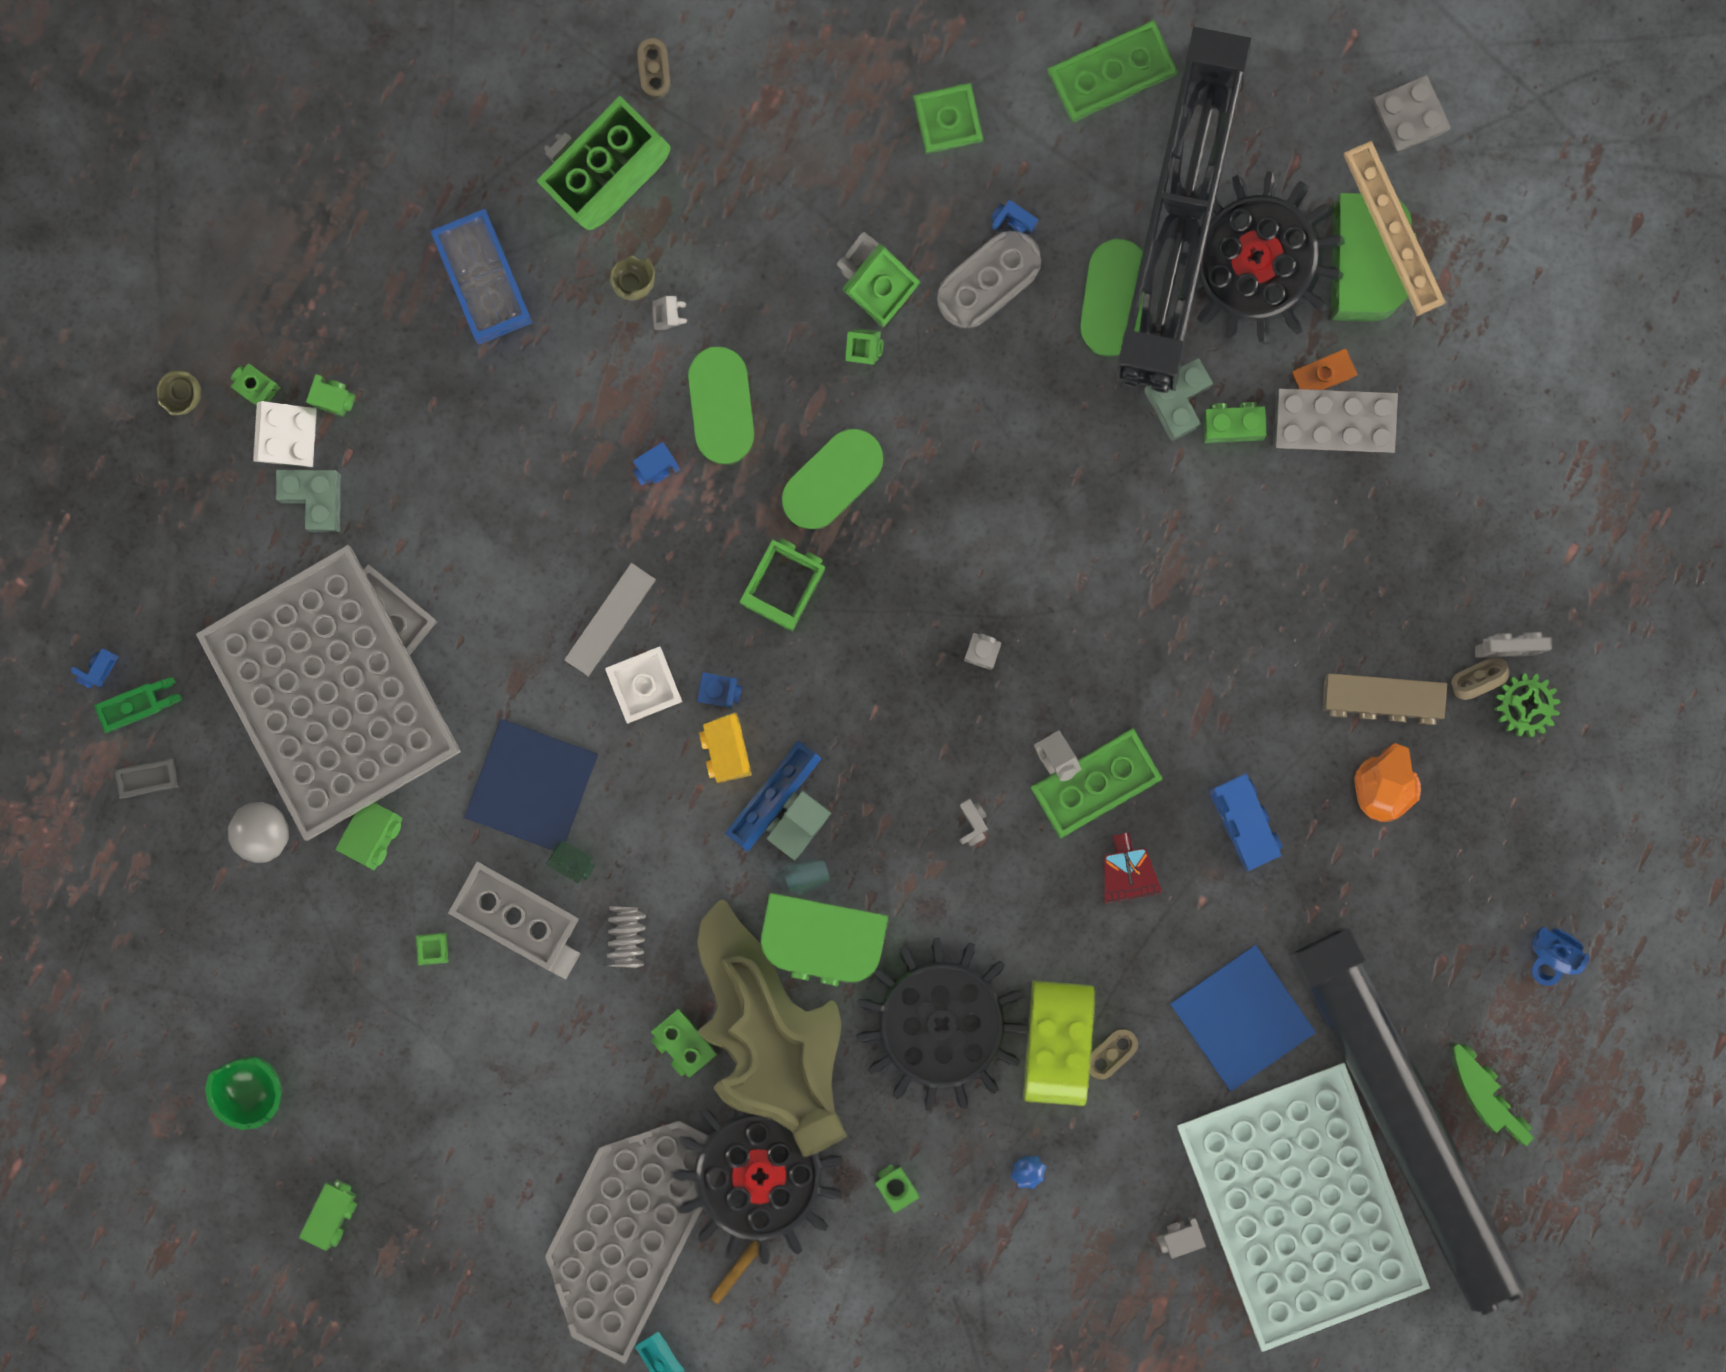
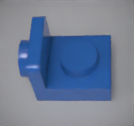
M1010 199L1005 206L1000 203L991 216V219L994 220L992 229L995 231L999 229L1007 218L1010 220L1009 225L1016 231L1021 233L1026 231L1029 234L1033 232L1039 220Z
M102 648L100 653L96 652L92 656L88 665L90 668L89 673L76 667H72L70 672L77 675L76 682L90 689L93 684L102 687L119 656Z
M703 672L697 702L732 709L733 703H739L742 686L737 685V678Z

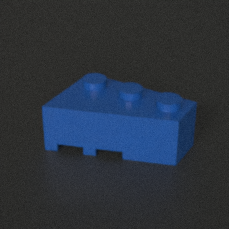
M1247 773L1208 790L1246 871H1250L1281 856L1279 851L1283 848L1276 832H1271L1267 823L1270 821V818L1264 806H1260L1256 797V788L1252 780L1248 778Z

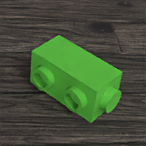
M337 1179L334 1183L331 1181L327 1182L299 1238L325 1251L330 1249L331 1245L336 1247L344 1233V1230L340 1229L344 1219H350L357 1206V1203L353 1201L356 1194L350 1191L352 1187Z

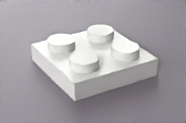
M264 401L257 402L253 461L305 468L313 467L316 408Z
M661 647L605 668L627 724L682 702Z

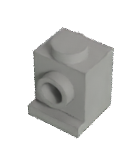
M973 633L964 661L992 671L1001 642L984 634L978 635Z
M1059 730L1034 744L1038 757L1049 774L1056 773L1061 782L1070 780L1077 772L1081 771L1075 754Z
M1194 1216L1188 1217L1189 1224L1184 1225L1183 1221L1166 1226L1168 1231L1157 1236L1162 1253L1168 1252L1169 1256L1173 1259L1206 1247Z

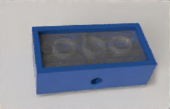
M486 209L430 231L478 345L533 323Z

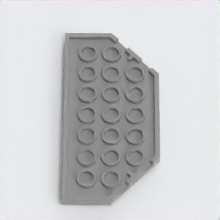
M680 1120L599 1147L545 1255L568 1322L571 1337L624 1364L702 1210V1207H699L685 1214H679L676 1210L680 1203L695 1198L697 1194L694 1180L679 1181L670 1178V1171L677 1169L694 1170L698 1153L684 1148L677 1141L680 1136L691 1137L698 1143L703 1144L709 1136ZM719 1169L713 1170L709 1175V1182L712 1186H714L721 1172Z

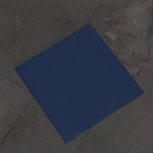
M501 719L464 818L562 854L598 754Z

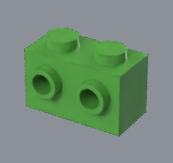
M1257 402L1240 403V408H1228L1226 403L1211 404L1210 409H1206L1202 414L1204 443L1263 440L1267 436L1265 406L1257 407Z
M372 803L354 814L335 850L375 871L377 865L379 866L384 861L387 855L386 849L390 841L399 834L403 818L376 803Z
M679 1008L651 1031L655 1036L651 1041L662 1054L665 1051L670 1054L674 1059L670 1064L681 1077L686 1073L690 1078L718 1053L709 1042L705 1041L697 1033L698 1029Z

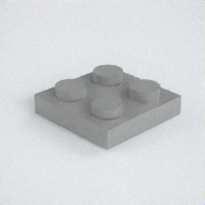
M1427 75L1377 96L1372 100L1395 153H1399L1451 129Z

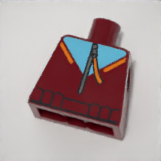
M1130 832L1113 835L1115 853L1103 855L1104 904L1161 894V887L1146 848L1133 850Z

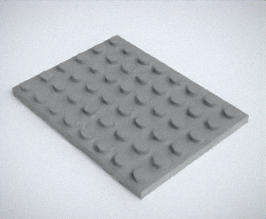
M348 545L196 634L295 824L306 841L461 752L355 553Z

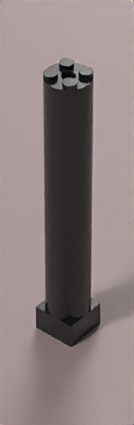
M1340 928L1289 954L1304 986L1309 988L1471 1311L1487 1315L1499 1308L1498 1303L1506 1299L1512 1302L1525 1295L1523 1288L1526 1284L1363 964L1366 960L1350 928Z

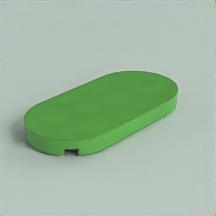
M1112 239L1101 244L1092 254L1088 267L1080 332L1089 348L1102 356H1117L1120 354L1143 251L1136 244L1124 239ZM1144 292L1142 294V299L1134 330L1137 332H1139Z
M711 347L700 352L694 358L689 368L688 378L695 439L699 450L706 458L717 464L729 465L745 457L754 442L748 375L744 361L737 353L725 347Z
M849 429L835 435L786 484L782 495V504L788 519L800 528L811 530L826 527L836 519L880 474L883 465V452L878 441L868 432L859 429Z

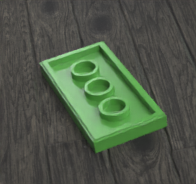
M1154 20L1047 69L1072 123L1179 73Z
M1134 728L1080 758L1078 763L1081 771L1077 772L1070 780L1061 782L1056 773L1030 788L1061 839L1158 783L1163 778Z

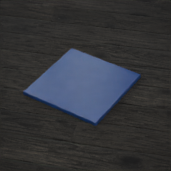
M1256 945L1170 1003L1230 1092L1316 1033Z

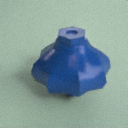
M1023 1155L1020 1160L1013 1163L1011 1179L1017 1183L1019 1189H1034L1039 1183L1044 1181V1173L1047 1166L1041 1162L1040 1157L1037 1155Z

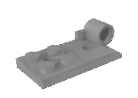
M476 862L448 914L546 970L567 979L581 954L579 951L566 945L579 918L484 864ZM487 894H493L496 898V905L493 909L487 911L482 907V899ZM513 908H518L521 911V920L519 923L511 925L507 921V913ZM543 922L547 927V933L543 938L536 939L532 934V928L536 923Z

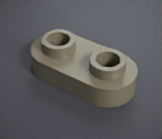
M649 38L639 45L637 51L640 83L643 92L648 97L656 99L665 96L670 89L668 56L662 41L656 38ZM650 51L658 53V57L654 60L649 59L647 55ZM653 80L661 82V86L656 89L652 88L650 84Z
M1497 657L1486 659L1458 672L1451 681L1453 692L1460 699L1468 700L1506 683L1510 677V672L1505 660Z
M1118 1029L1111 1033L1091 1052L1089 1074L1100 1080L1112 1076L1136 1053L1138 1048L1136 1036L1126 1029ZM1120 1038H1125L1128 1042L1127 1047L1123 1050L1117 1047V1041ZM1100 1058L1106 1061V1066L1102 1070H1098L1095 1067L1096 1060Z

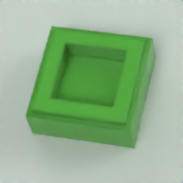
M447 933L416 935L418 965L449 963Z

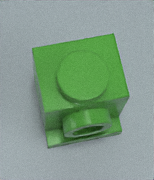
M865 329L848 331L845 361L875 364V361H878V357L883 352V340L880 339L881 331Z
M249 363L245 368L239 366L231 377V380L234 382L231 387L255 406H257V402H270L280 389V386ZM255 379L256 386L252 389L247 388L246 384L248 381Z
M315 374L306 402L312 407L344 417L346 410L351 411L355 394L344 390L346 385L334 380H329L328 384H326L322 376Z

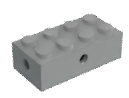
M1275 388L1272 447L1395 453L1398 393Z

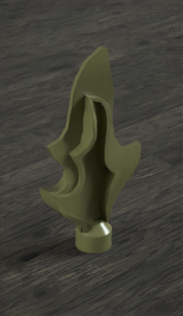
M724 899L719 900L700 921L697 937L700 961L714 993L717 1006L712 1020L700 1028L697 1033L705 1041L728 1050L736 1063V1067L732 1075L719 1080L713 1088L723 1102L735 1109L771 1118L790 1129L794 1133L793 1136L803 1156L808 1157L847 1137L835 1113L831 1088L833 1064L842 1026L838 1006L835 1001L830 1000L824 1006L806 1012L793 1004L782 986L774 965L765 956L762 945L737 919L729 904Z

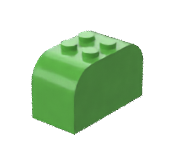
M619 96L542 174L537 182L577 223L586 230H593L612 217L659 169L670 152V145Z
M1340 193L1333 204L1332 235L1344 237L1345 244L1332 248V267L1338 269L1344 275L1341 280H1332L1331 321H1381L1391 316L1406 300L1408 295L1361 193ZM1400 201V204L1412 228L1410 213L1407 207L1404 205V203Z
M770 893L761 938L762 948L765 956L773 965L792 971L791 977L809 980V976L814 975L821 977L820 983L838 986L839 981H861L870 976L879 964L888 916Z

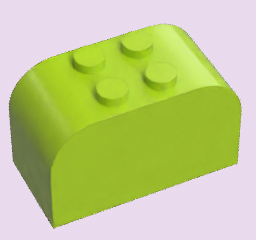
M1032 980L1023 1086L1024 1101L1085 1106L1094 1017L1095 990L1093 985Z

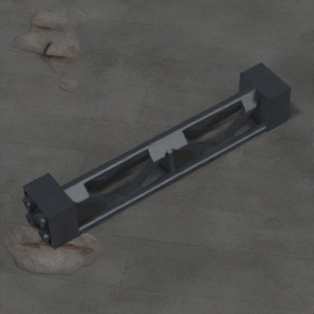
M1193 26L1117 363V379L1122 380V383L1127 386L1139 387L1140 384L1151 386L1152 390L1160 393H1168L1169 390L1176 391L1183 360L1184 341L1240 91L1243 90L1249 63L1252 40L1250 37ZM1190 81L1196 82L1197 84L1195 85L1192 95L1186 106L1185 103L1189 90ZM1228 89H1232L1228 110L1226 113ZM1200 105L1202 106L1183 188L1180 173L1185 132L1196 106ZM1217 109L1218 117L1214 143L1203 182L1196 190L1213 111ZM1174 156L1170 193H1165ZM1212 173H1213V177H1212V181H1211V186H1210V190H1209L1208 199H1207V201H1205V197H1206L1207 190H1208V187H1209V183H1210V180H1211V176H1212ZM1164 203L1166 211L1169 213V215L1165 218L1157 240H1155L1162 205ZM1203 213H1204L1203 222H1202V226H1201V231H1200V235H1199V240H1198V244H1197V248H1196L1197 235H1198V227H1199V223H1198V220H1197V219H1200L1201 216H1202ZM1171 238L1173 240L1153 322L1150 306L1155 266L1165 241ZM1187 241L1189 245L1185 274L1173 316L1166 324L1183 245ZM1144 292L1140 332L1134 330ZM1182 307H1183V312H1182V316H1181V321H1180V325H1179V330H1178V334H1177V339H1174V335H1175V332H1176V328H1177L1178 321H1179L1180 314H1181Z

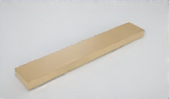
M1372 140L1344 152L1343 156L1416 315L1419 316L1446 303Z

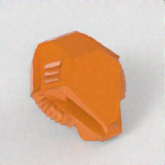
M1393 743L1384 749L1380 756H1371L1365 760L1356 771L1354 782L1358 804L1362 811L1373 820L1379 822L1394 821L1420 800V780L1418 774L1412 771L1409 748Z

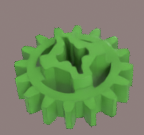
M1526 673L1520 674V681L1514 676L1509 678L1511 686L1501 685L1500 688L1504 694L1495 696V699L1500 701L1501 705L1495 707L1494 711L1502 712L1503 715L1498 719V722L1507 721L1508 725L1505 730L1509 732L1515 728L1517 737H1521L1524 731H1526L1528 738L1534 737L1535 729L1539 734L1546 733L1544 725L1554 726L1555 723L1550 718L1560 714L1559 711L1554 709V705L1561 702L1552 697L1557 692V689L1548 690L1549 680L1545 679L1541 683L1538 682V674H1533L1530 680H1528ZM1526 686L1523 694L1519 696L1511 695L1518 687ZM1539 691L1544 696L1546 704L1542 703L1538 696ZM1529 699V704L1533 705V709L1525 712L1526 708L1521 705V702ZM1509 707L1515 712L1516 720L1511 716ZM1533 716H1543L1536 724L1529 725Z

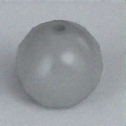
M252 802L240 807L227 828L228 841L233 851L242 859L253 863L268 862L278 857L290 837L289 824L284 814L274 805L265 802Z

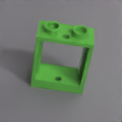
M782 538L779 542L772 539L739 603L745 608L793 632L825 571V566L821 565L822 559L814 554L807 552L804 556L794 551L796 548L794 544ZM776 552L814 572L792 616L753 596Z

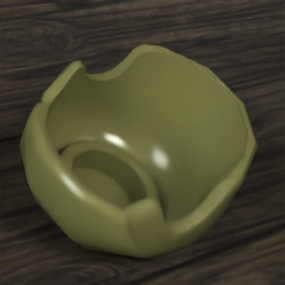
M631 255L625 260L617 262L611 269L610 285L615 293L623 299L634 301L644 298L654 286L655 269L648 258L641 260Z
M185 370L169 371L160 378L156 389L158 404L169 412L168 414L170 415L188 414L197 407L201 399L202 389L198 380Z

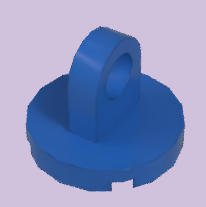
M1542 927L1537 930L1532 938V947L1539 956L1532 967V975L1539 984L1544 986L1555 985L1564 973L1570 975L1580 974L1589 964L1590 957L1588 953H1583L1584 947L1581 942L1561 929L1553 928L1552 931H1548L1547 927ZM1548 964L1555 970V975L1548 976L1544 974L1541 970V965Z

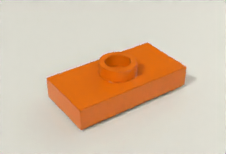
M1346 348L1291 372L1298 389L1327 390L1358 375Z

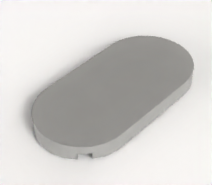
M1015 231L1001 232L991 238L942 281L937 301L939 310L944 318L951 324L962 328L976 327L989 319L1031 284L1038 275L1041 256L1036 242L1027 234Z

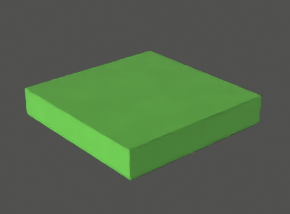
M971 83L913 95L926 154L983 142Z
M878 244L842 290L875 322L885 327L921 282L883 245Z

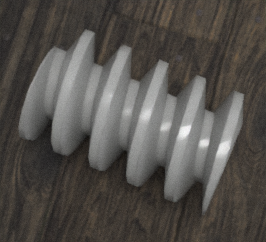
M609 906V910L617 913V916L608 918V922L616 925V928L608 930L609 935L616 937L615 940L607 942V946L615 949V952L606 955L607 958L615 961L614 964L608 966L630 968L643 966L644 962L636 959V956L644 954V949L637 947L636 944L645 942V938L637 935V932L645 930L646 926L638 923L637 920L646 918V914L634 907Z

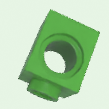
M891 1164L877 1173L879 1178L875 1180V1184L894 1214L920 1198L900 1165L894 1168ZM900 1179L904 1183V1189L900 1194L893 1195L887 1190V1184L890 1180Z

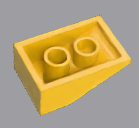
M730 714L703 724L704 731L699 732L703 750L709 749L711 760L706 761L709 778L715 777L718 784L752 776L737 714Z

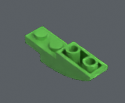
M1453 1042L1449 1046L1453 1067L1462 1091L1471 1107L1490 1131L1497 1133L1504 1127L1521 1145L1527 1146L1534 1139L1529 1133L1532 1127L1521 1116L1515 1118L1508 1111L1511 1106L1499 1094L1496 1097L1493 1096L1501 1087L1495 1081L1498 1078L1497 1074L1486 1064L1481 1067L1474 1060L1477 1054L1466 1043L1461 1046L1459 1043Z

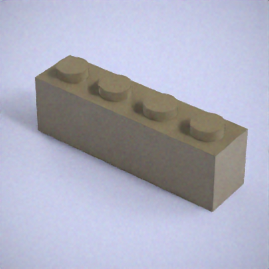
M1328 673L1324 679L1322 711H1330V717L1347 718L1348 713H1359V719L1377 720V715L1389 716V721L1406 723L1408 717L1419 718L1418 724L1436 725V720L1445 719L1447 683Z

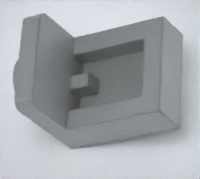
M865 232L860 234L847 254L836 264L841 269V273L850 280L879 243Z
M969 799L960 804L959 807L974 831L959 841L962 845L968 842L971 847L986 838L983 832L988 830L982 820L987 817L978 801L973 804Z

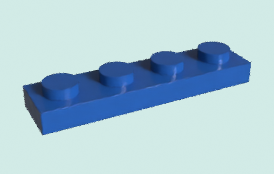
M798 740L725 834L748 852L822 758Z

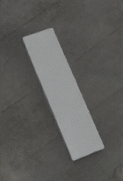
M631 563L564 660L590 677L656 579Z

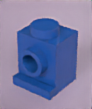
M661 442L633 461L637 468L632 470L641 485L648 484L651 481L657 484L670 475L668 473L670 469H673L676 473L680 468L665 444Z

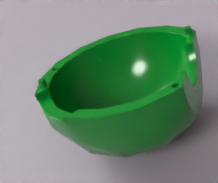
M254 1055L241 1057L215 1068L209 1073L205 1087L207 1103L214 1115L227 1126L241 1130L256 1129L269 1122L277 1112L282 1097L279 1075L271 1064L261 1057Z

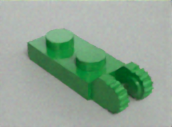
M169 677L153 684H145L94 705L104 733L122 728L159 713L163 708L181 702L182 697L180 694H173L166 699L158 701L154 693L172 687L176 683L174 677Z

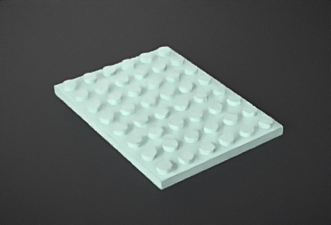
M1345 1063L1337 1064L1176 1125L1262 1352L1430 1289Z

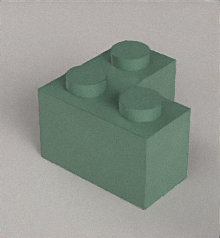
M1199 358L1181 367L1176 391L1169 390L1168 393H1160L1152 390L1151 386H1146L1144 389L1172 442L1197 429L1201 424L1189 399L1210 389L1213 383Z
M276 470V500L280 503L306 504L305 529L308 532L340 533V473L336 470Z
M804 791L800 795L794 792L783 806L787 809L784 817L781 820L776 817L766 829L770 834L767 840L794 861H796L831 815V812Z

